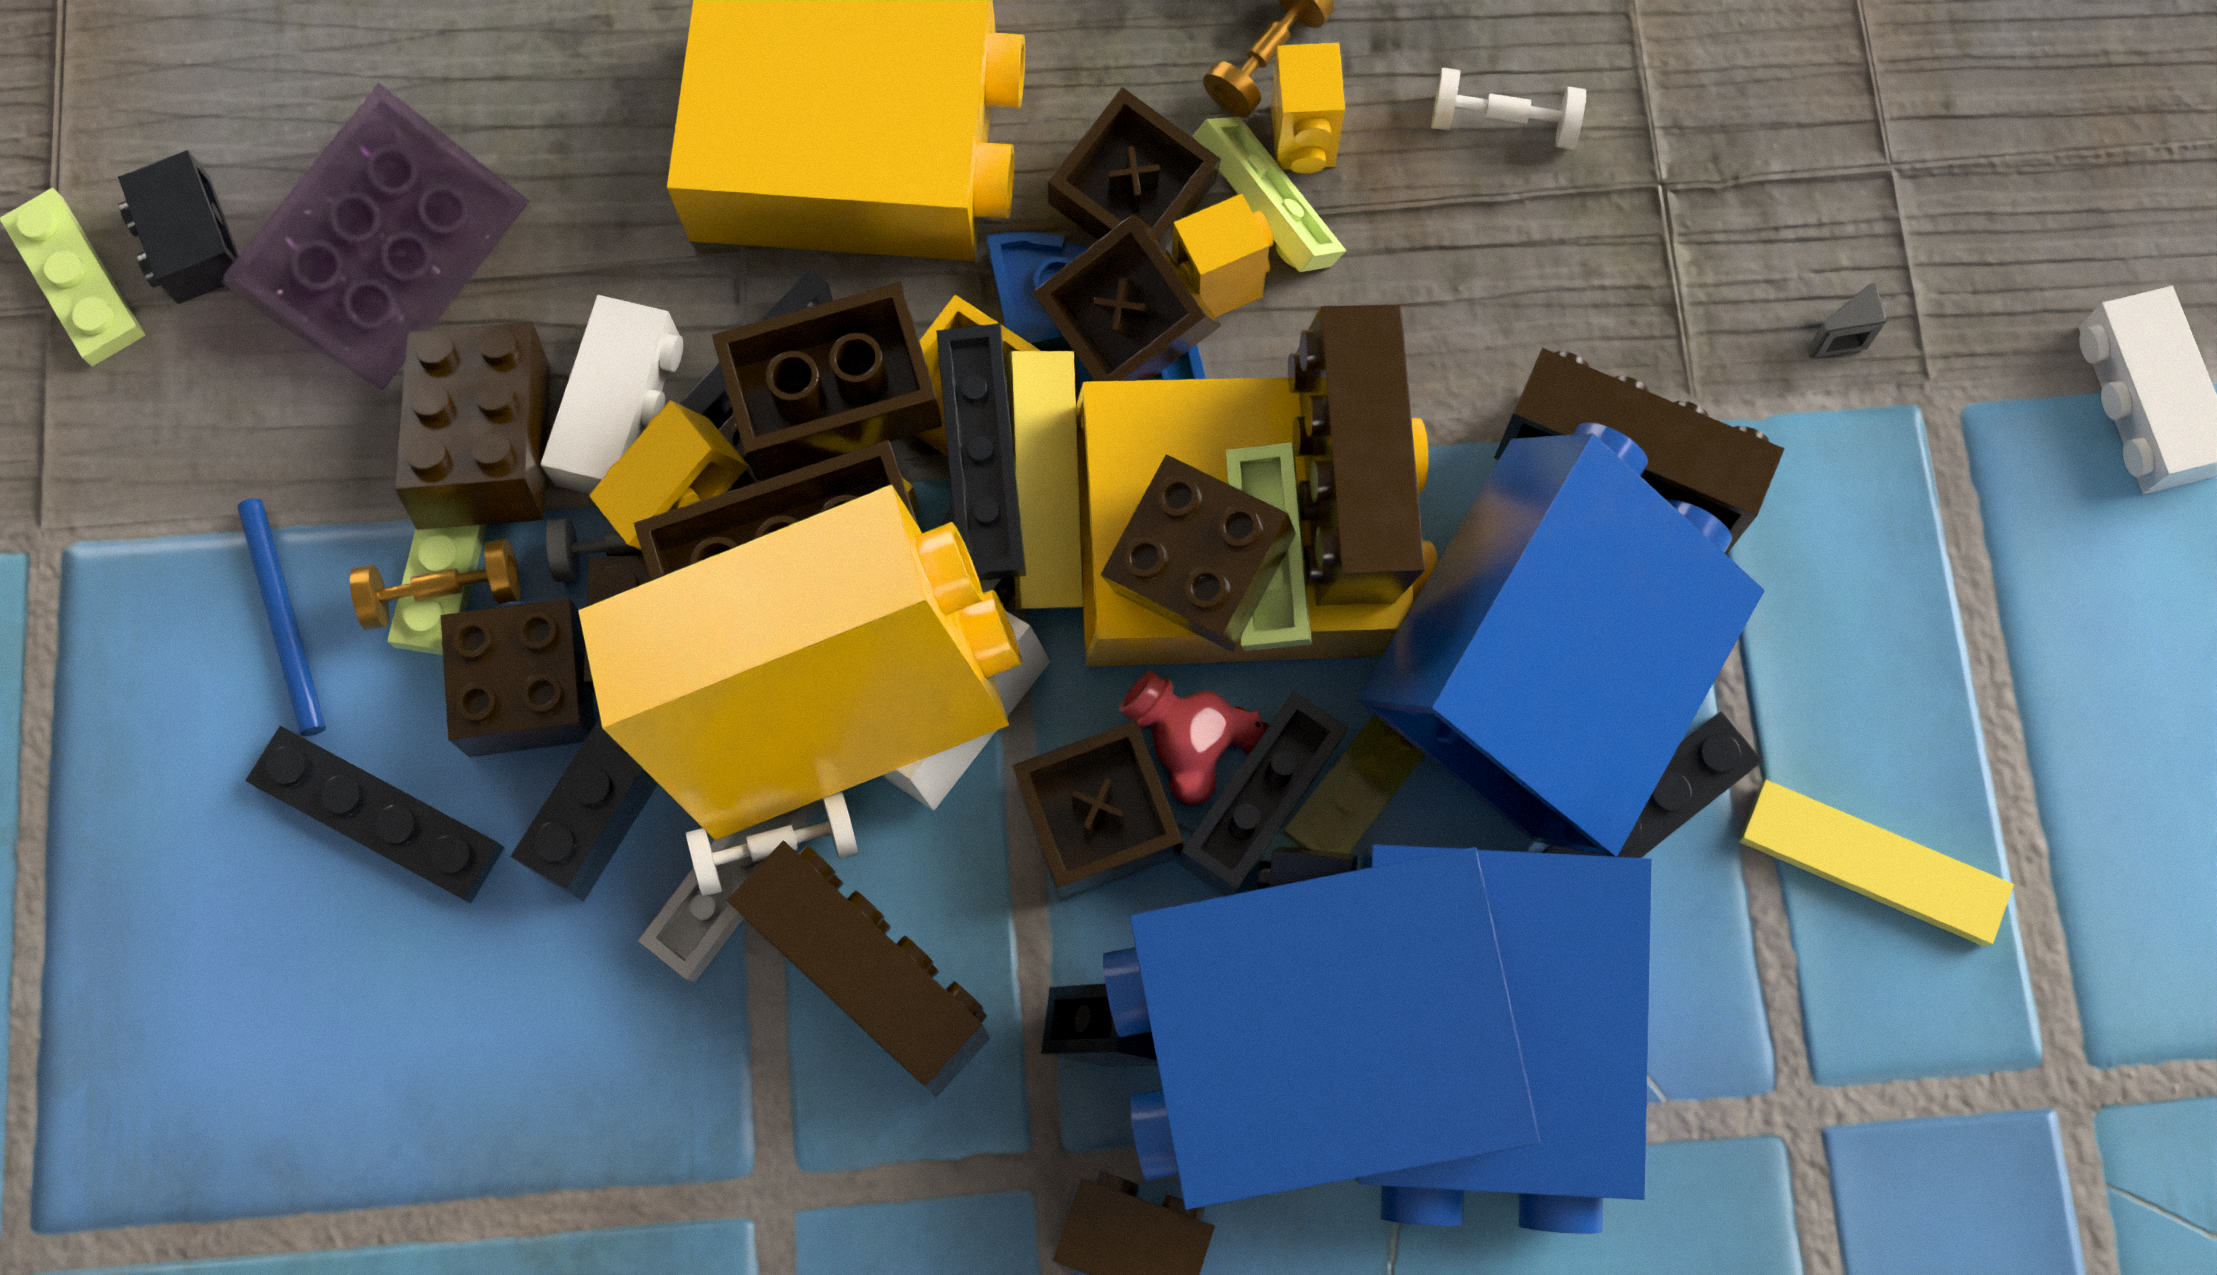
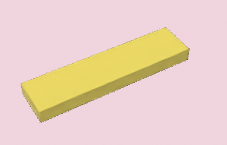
M1011 351L1006 354L1007 386L1027 576L1014 577L1015 609L1083 607L1074 351Z
M1767 779L1759 786L1738 841L1983 947L1994 943L2014 884Z

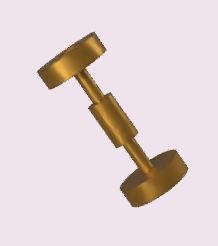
M1278 0L1287 13L1280 22L1272 21L1247 51L1249 60L1241 70L1230 63L1218 61L1205 74L1203 85L1209 96L1227 112L1242 118L1248 117L1261 102V93L1250 76L1258 67L1265 68L1277 53V46L1284 45L1290 38L1289 28L1296 20L1308 27H1321L1334 12L1333 0Z
M501 539L485 543L484 559L486 569L459 574L458 569L453 568L411 576L409 584L385 588L381 574L375 565L353 568L350 572V591L354 610L360 625L365 631L387 627L389 624V600L413 596L415 601H422L462 593V586L489 581L494 599L499 605L519 601L521 598L520 577L515 555L509 541Z

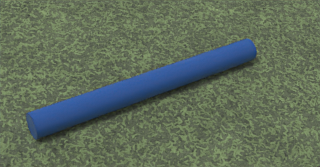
M257 498L248 499L237 505L300 735L313 736L325 731L326 725L263 501Z

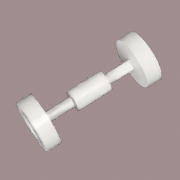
M1442 67L1431 128L1449 131L1455 107L1486 111L1485 118L1527 124L1529 118L1558 122L1556 147L1575 150L1584 116L1586 89L1567 86L1560 110L1531 106L1530 99L1490 93L1488 99L1457 95L1460 70Z
M842 791L822 799L828 822L794 831L792 824L747 836V844L712 853L706 829L700 828L686 832L702 897L722 892L716 865L749 856L752 857L753 862L764 860L783 840L797 851V843L831 834L838 859L858 855L856 840Z

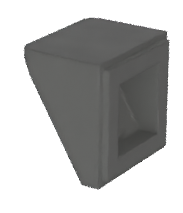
M1875 283L1867 285L1822 324L1807 348L1809 357L1818 358L1867 350L1887 322Z

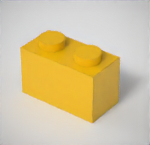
M1339 43L1277 46L1270 107L1274 157L1282 170L1291 169L1296 173L1311 174L1321 171L1325 167H1335L1345 114Z
M1242 193L1173 222L1172 257L1215 317L1263 297L1265 276L1270 271L1268 253L1269 247L1274 244L1273 235L1261 211L1252 213Z
M670 400L660 413L650 420L646 429L624 455L609 468L606 476L589 494V497L628 545L641 550L633 523L724 494L749 465L709 418Z

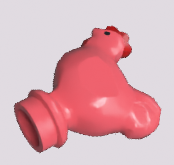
M1152 670L1147 671L1129 690L1121 703L1119 711L1128 717L1131 722L1137 720L1140 729L1147 726L1152 729L1155 752L1170 773L1169 787L1173 796L1187 806L1205 803L1215 791L1216 764L1228 746L1242 748L1245 754L1249 755L1269 726L1266 722L1261 721L1259 711L1247 712L1241 706H1232L1216 692L1205 690L1186 695L1182 698L1173 694L1174 685L1171 679H1162Z

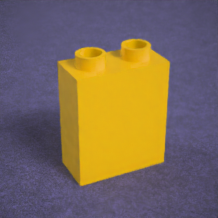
M693 0L667 182L668 192L690 242L975 261L980 217L1009 219L1011 213L1014 186V145L987 142L991 107L1020 109L1025 73V37L1022 34L996 33L993 0Z
M1288 377L1083 382L1076 405L1085 667L1382 657L1437 565L1436 549L1430 540H1423L1425 571L1395 603L1316 606L1315 585L1307 586L1311 645L1244 651L1240 638L1234 651L1231 652L1116 594L1100 574L1166 454L1228 484L1226 450L1293 443L1294 418L1301 416L1299 393L1290 392ZM1416 417L1412 418L1418 494H1421L1425 488L1428 474V441L1424 423L1421 418ZM1296 456L1298 486L1301 480H1306L1304 456ZM1301 521L1303 548L1305 545H1311L1309 521Z
M892 484L578 610L602 728L703 829H706V832L715 841L1009 726L994 676L1023 664L1019 645L1005 609L993 589L982 592L972 559L954 523L950 522L922 533Z

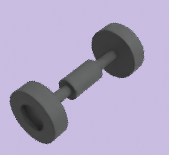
M570 518L552 519L547 522V556L550 571L555 582L575 581L578 579L579 555L600 552H606L607 556L643 554L642 550L628 545L618 532L605 533L603 540L577 542L575 528Z

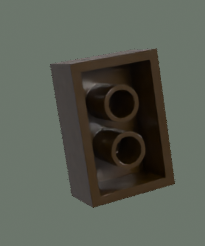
M902 282L712 335L744 452L756 480L831 459L886 440L893 441L942 427L937 396Z
M533 322L408 332L395 490L416 530L543 520L545 471L540 464L547 445L550 364Z

